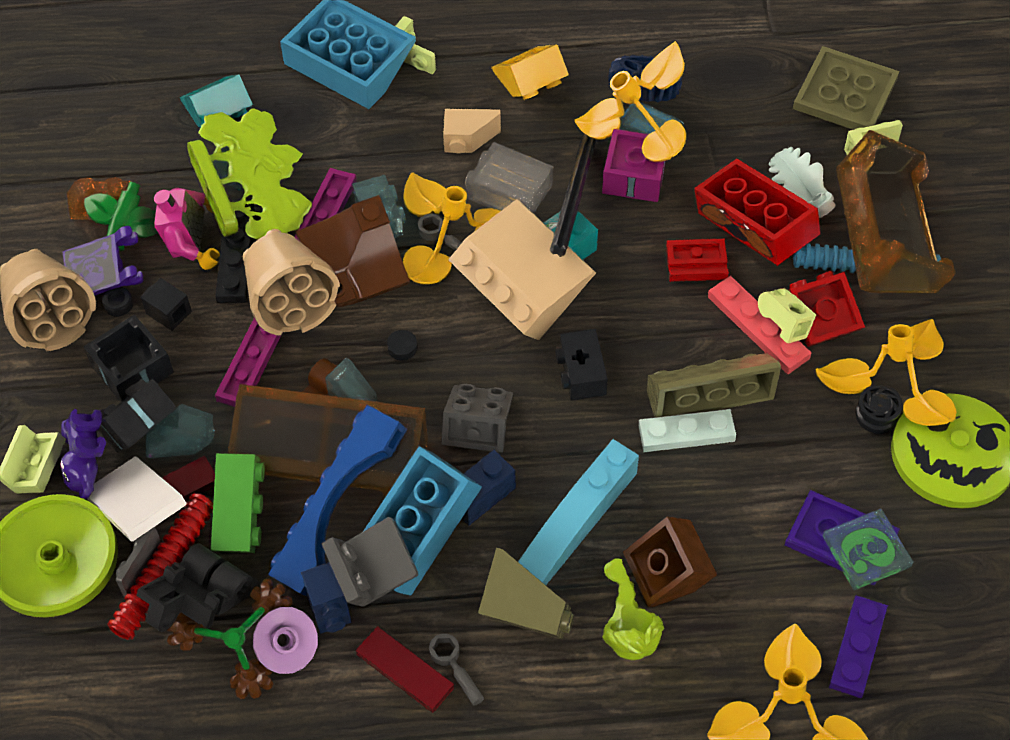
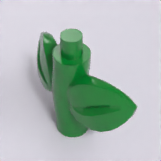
M129 182L127 190L121 191L118 201L112 195L102 193L85 198L84 205L90 219L95 223L108 225L106 236L114 234L123 226H130L132 232H137L139 238H147L158 233L154 224L156 212L148 207L138 206L141 199L138 195L139 184ZM118 246L119 251L123 252L125 246Z

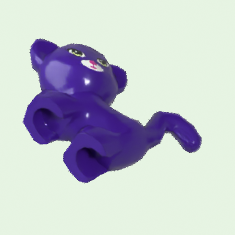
M74 409L69 418L64 420L61 425L62 436L66 438L65 442L69 444V451L61 459V470L66 486L70 490L78 492L80 498L87 500L94 491V483L98 472L95 457H102L106 441L103 437L97 436V431L102 422V413L99 410H94L91 415L77 413V410Z

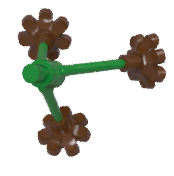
M264 579L261 583V588L255 586L250 593V596L255 600L252 604L255 612L239 628H230L226 632L205 629L202 624H198L180 612L176 621L167 629V631L173 632V634L168 636L167 642L171 646L180 644L182 651H188L192 649L193 643H200L203 640V636L224 640L226 646L235 650L240 661L235 666L237 674L230 678V687L236 688V696L240 699L246 698L248 692L252 698H258L262 694L261 687L265 690L272 688L273 681L268 677L272 671L261 665L258 659L247 660L242 647L246 640L245 632L261 616H265L268 612L279 607H291L293 603L290 596H282L286 592L282 584H277L273 588L272 580Z

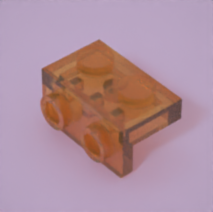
M93 178L78 179L67 192L70 218L91 220L85 209V198L102 193L112 195L118 201L121 191H126L131 181H122L121 178H108L105 181H94Z

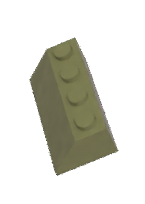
M768 353L748 354L742 358L732 360L720 359L710 364L700 366L689 365L683 369L673 371L662 370L648 375L647 394L654 418L709 412L773 400L781 365L778 360Z

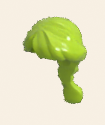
M613 559L606 563L604 573L608 579L619 585V594L615 601L616 608L614 614L605 625L602 638L620 658L639 660L656 651L662 631L664 630L663 622L653 612L650 613L638 607L635 601L634 583L630 581L622 564V559Z

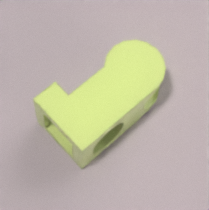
M780 288L770 292H763L758 298L760 313L766 318H771L782 329L780 337L786 343L807 338L816 314L794 294L785 288Z

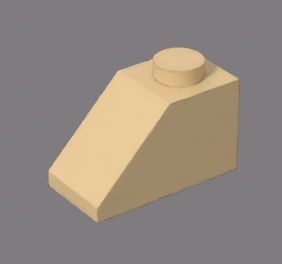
M445 109L444 152L473 153L501 132L500 110Z

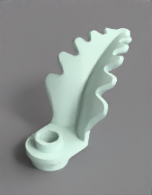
M789 147L781 152H777L771 158V162H769L771 167L769 172L778 173L772 180L778 184H784L782 187L818 208L819 218L831 212L836 204L833 202V195L824 187L823 166L819 162L810 165V153L806 152L800 157V148L794 150L793 147Z

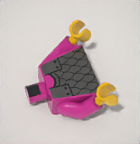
M173 188L170 191L160 190L154 196V201L157 204L154 224L172 257H184L191 261L197 259L203 269H212L218 264L216 259L220 256L219 251L209 248L204 253L200 252L205 209L202 206L205 205L206 209L213 213L204 193L182 188Z

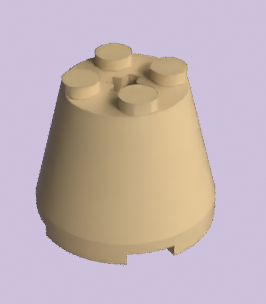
M278 229L270 230L243 253L250 308L257 323L265 331L281 336L282 332H291L299 329L304 333L322 323L336 307L335 298L340 283L334 271L325 261L292 235L281 233Z
M38 249L21 253L0 267V294L4 321L8 331L18 344L25 348L28 346L53 351L73 343L86 331L85 325L88 323L92 311L96 310V300L92 289L79 274Z

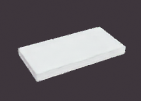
M136 456L94 483V491L88 498L131 542L187 504L178 491Z

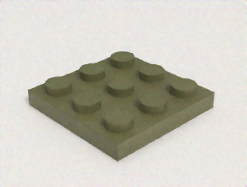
M822 46L794 101L793 109L853 130L874 126L877 124L895 86L900 71Z

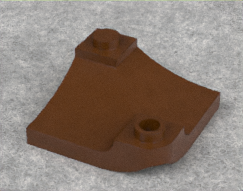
M379 195L352 204L348 209L330 218L296 231L298 240L325 261L337 276L342 291L337 293L335 298L336 307L355 304L410 283L394 239L390 220Z

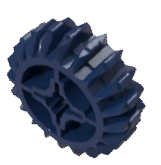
M632 54L631 56L624 55L616 58L615 61H612L611 68H609V87L612 77L621 71H627L632 77L637 76L640 79L644 68L654 57ZM682 76L675 84L666 89H658L654 86L653 89L649 90L640 86L641 97L639 101L660 102L661 100L668 101L676 98L682 86Z

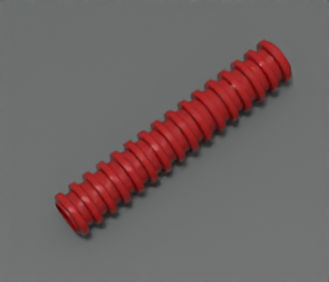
M198 493L191 494L190 501L186 502L187 504L184 506L185 509L179 513L180 518L174 520V526H171L168 530L169 534H165L163 537L164 543L158 545L159 551H154L152 554L153 559L148 560L146 564L148 568H143L141 571L142 576L137 577V585H132L130 588L131 594L128 593L124 597L126 602H121L119 605L120 611H115L113 614L115 619L109 620L107 625L117 636L126 640H132L135 637L134 631L140 629V622L145 621V613L148 612L149 608L147 602L136 596L138 589L163 576L165 567H172L174 562H182L183 554L187 553L190 549L189 546H193L195 543L194 538H198L200 530L204 529L206 525L205 522L211 518L210 513H213V502L206 496Z

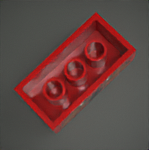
M737 158L694 188L698 214L777 266L820 235L818 208Z

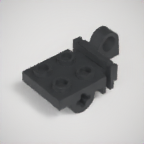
M198 543L187 551L181 565L174 562L172 567H165L163 576L139 588L136 596L149 604L146 622L160 632L169 629L180 612L208 629L212 626L215 615L219 616L249 598L252 589L255 586L259 587L260 582Z

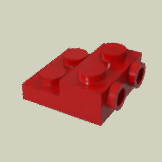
M828 271L818 275L816 281L807 283L806 279L789 285L790 289L788 291L816 314L809 334L804 339L807 347L865 328L845 272L834 275L833 271Z

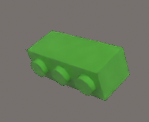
M216 453L211 551L220 553H255L256 546L261 544V527H257V514L262 513L263 496L258 495L259 482L264 481L265 467L264 463H260V458L255 454Z

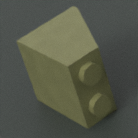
M496 548L478 614L487 619L559 639L563 638L564 633L569 634L574 620V614L570 611L571 607L507 552Z

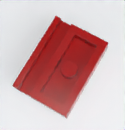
M725 239L667 240L666 253L669 282L725 280L728 278L729 271L727 268Z

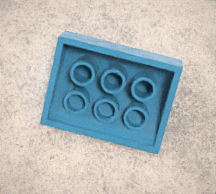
M322 0L280 43L285 65L370 109L387 91L416 42V37L345 0Z

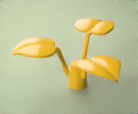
M675 41L659 53L644 68L640 79L637 76L632 77L627 71L615 74L610 81V87L614 91L613 96L615 98L599 102L586 114L575 119L579 129L593 139L602 140L612 136L613 129L619 130L621 127L620 117L625 114L622 102L635 104L655 130L643 141L642 152L644 156L653 162L666 161L676 156L685 145V128L680 122L673 119L666 121L659 127L639 102V99L641 97L640 86L649 90L653 89L654 86L658 89H666L680 79L684 72L685 63L677 42Z
M412 172L404 188L403 198L407 210L419 217L432 214L433 212L440 214L442 211L444 220L434 251L430 247L419 245L411 247L405 253L403 264L409 279L420 284H434L442 281L449 275L452 263L448 260L450 257L439 253L449 220H458L466 213L469 224L476 227V231L498 214L500 210L492 208L479 209L474 213L473 219L470 211L471 205L466 204L467 193L463 188L458 186L445 188Z
M933 319L912 327L903 324L890 327L888 331V344L882 345L881 353L871 370H869V366L865 362L854 358L837 360L825 367L816 368L818 378L830 389L843 394H858L871 386L872 381L870 377L876 375L886 354H889L891 359L896 362L907 360L912 392L915 397L909 398L904 402L903 412L905 416L916 424L927 426L948 424L956 419L955 405L946 394L937 390H928L921 395L917 386L913 357L926 360L940 355L943 351V339L937 331Z
M797 624L791 625L780 633L771 643L765 654L764 666L767 673L773 679L779 680L778 690L774 692L765 713L759 717L758 710L753 705L741 701L731 702L718 711L707 733L709 740H770V731L763 723L769 719L778 701L782 699L788 704H796L801 701L805 703L813 727L819 732L812 740H869L855 722L843 716L832 715L825 720L823 727L819 724L810 701L811 695L806 692L807 681L813 679L821 669V656L816 646L804 635Z

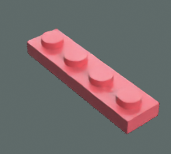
M731 275L708 291V298L765 353L778 360L784 372L790 374L810 359L812 352L800 341L786 343L780 337L782 329L771 318L762 316L758 308V301Z

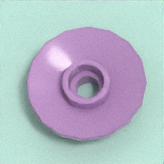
M279 607L268 612L257 623L253 633V649L257 659L266 669L278 674H289L303 669L313 659L318 646V633L313 621L305 612L293 607ZM280 634H284L287 637V642L284 646H280L277 642Z

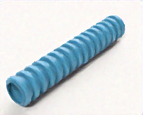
M808 243L794 253L793 265L795 268L803 266L804 269H808L811 266L813 270L822 267L823 271L831 268V271L834 272L836 269H840L841 272L849 270L850 273H854L856 270L859 274L867 271L869 275L877 272L879 276L882 273H886V276L895 274L896 277L904 275L905 278H909L912 275L914 279L923 276L924 280L932 277V280L937 281L941 274L942 259L939 254L931 257L929 253L922 256L918 252L916 255H912V252L903 254L902 251H898L896 254L893 250L885 253L883 249L875 252V249L872 248L870 251H866V248L857 250L856 247L848 249L847 246L839 249L838 245L829 248L827 244L824 247H820V244L811 246Z

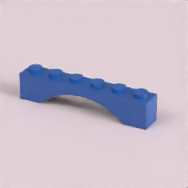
M366 405L365 409L360 411L354 418L353 429L348 438L343 439L336 451V459L331 467H327L322 473L319 488L315 495L313 494L307 499L304 505V514L299 522L290 528L287 535L288 541L283 550L279 551L271 561L270 567L272 569L268 575L307 596L301 572L326 563L325 551L321 543L325 542L329 520L338 500L347 487L361 473L393 455L407 430L399 421L369 405Z

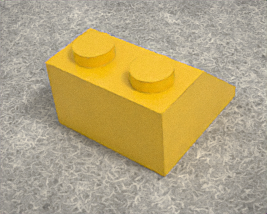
M557 44L537 46L492 67L493 72L513 97L522 96L523 99L539 94L537 89L544 86L549 89L561 84V78L569 75Z

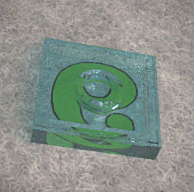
M882 509L828 529L823 533L824 540L853 590L911 568L914 563Z

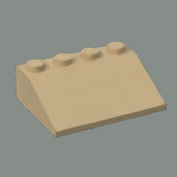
M518 199L470 234L448 259L524 335L537 340L541 339L596 274L569 246L564 256L553 255L550 247L554 232Z

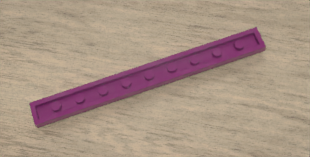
M330 168L299 230L342 212L357 183L356 174ZM255 317L215 394L217 402L245 410L281 337L262 329Z

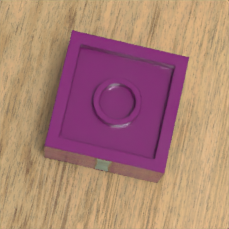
M613 129L603 172L602 194L658 202L666 161L653 162L644 156L642 145L644 139L649 134Z

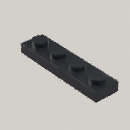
M246 204V205H245V207H249V206H250V207H251V210H250V211H254V212H255L254 204ZM239 210L235 211L238 221V232L225 237L222 234L215 296L217 303L247 302L248 287L242 256L251 247L252 238L245 231L246 223L250 217Z

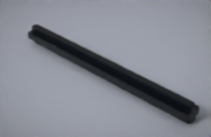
M588 135L582 136L550 247L551 253L553 255L557 254L559 257L566 254L596 144V139L590 138Z

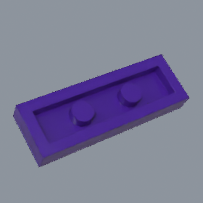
M855 595L829 688L862 698L888 605Z

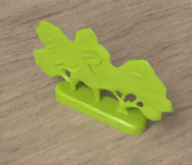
M253 108L242 116L240 122H237L223 112L204 116L205 123L201 125L198 133L202 138L214 143L216 146L214 153L209 155L205 144L201 140L188 142L187 149L192 166L223 236H229L238 232L236 210L250 217L246 223L245 231L249 237L256 240L265 236L268 231L278 229L281 233L287 234L290 231L299 229L303 223V217L308 214L312 206V202L300 192L281 187L280 180L291 176L294 170L293 163H297L303 153L288 144L274 145L271 143L273 134L277 130L273 116L266 111L261 112ZM223 147H229V151L222 153L221 149ZM213 160L228 162L229 174L227 177L219 178L213 165ZM231 182L240 183L245 192L241 201L230 202L223 185ZM252 195V200L246 201V197ZM257 204L263 208V211H250L251 207H245V205ZM252 216H260L261 219L256 221Z

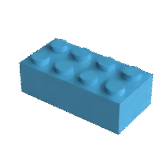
M420 446L364 529V531L387 517L394 519L418 571L417 577L397 587L394 591L410 596L482 488L481 485L446 461Z

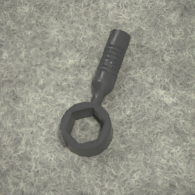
M436 214L422 216L418 221L419 235L427 241L437 240L443 224L442 218ZM431 223L438 226V229L429 232L423 228ZM445 234V244L456 251L462 242L453 235Z
M442 633L436 635L429 645L431 659L440 666L451 665L454 670L453 676L472 705L480 704L484 700L483 695L465 668L460 667L456 662L459 657L457 639L450 634ZM439 643H451L454 648L451 656L438 657L434 650Z

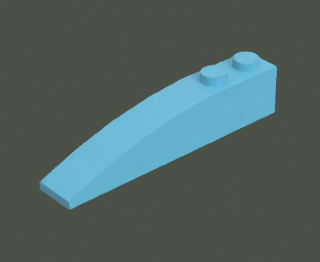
M612 439L558 505L518 563L543 584L547 585L635 477L638 469L639 455Z

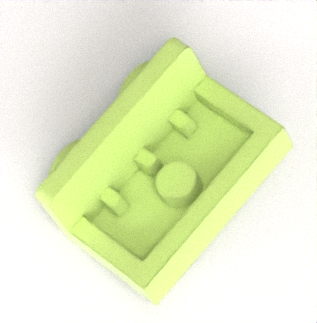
M19 425L0 466V481L16 494L44 492L66 438L59 432L35 434L26 425Z

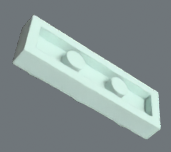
M730 409L640 419L638 425L643 452L735 442L736 432Z

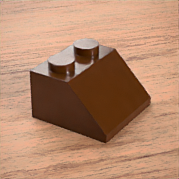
M667 516L623 551L648 607H655L694 593L717 576L691 520Z

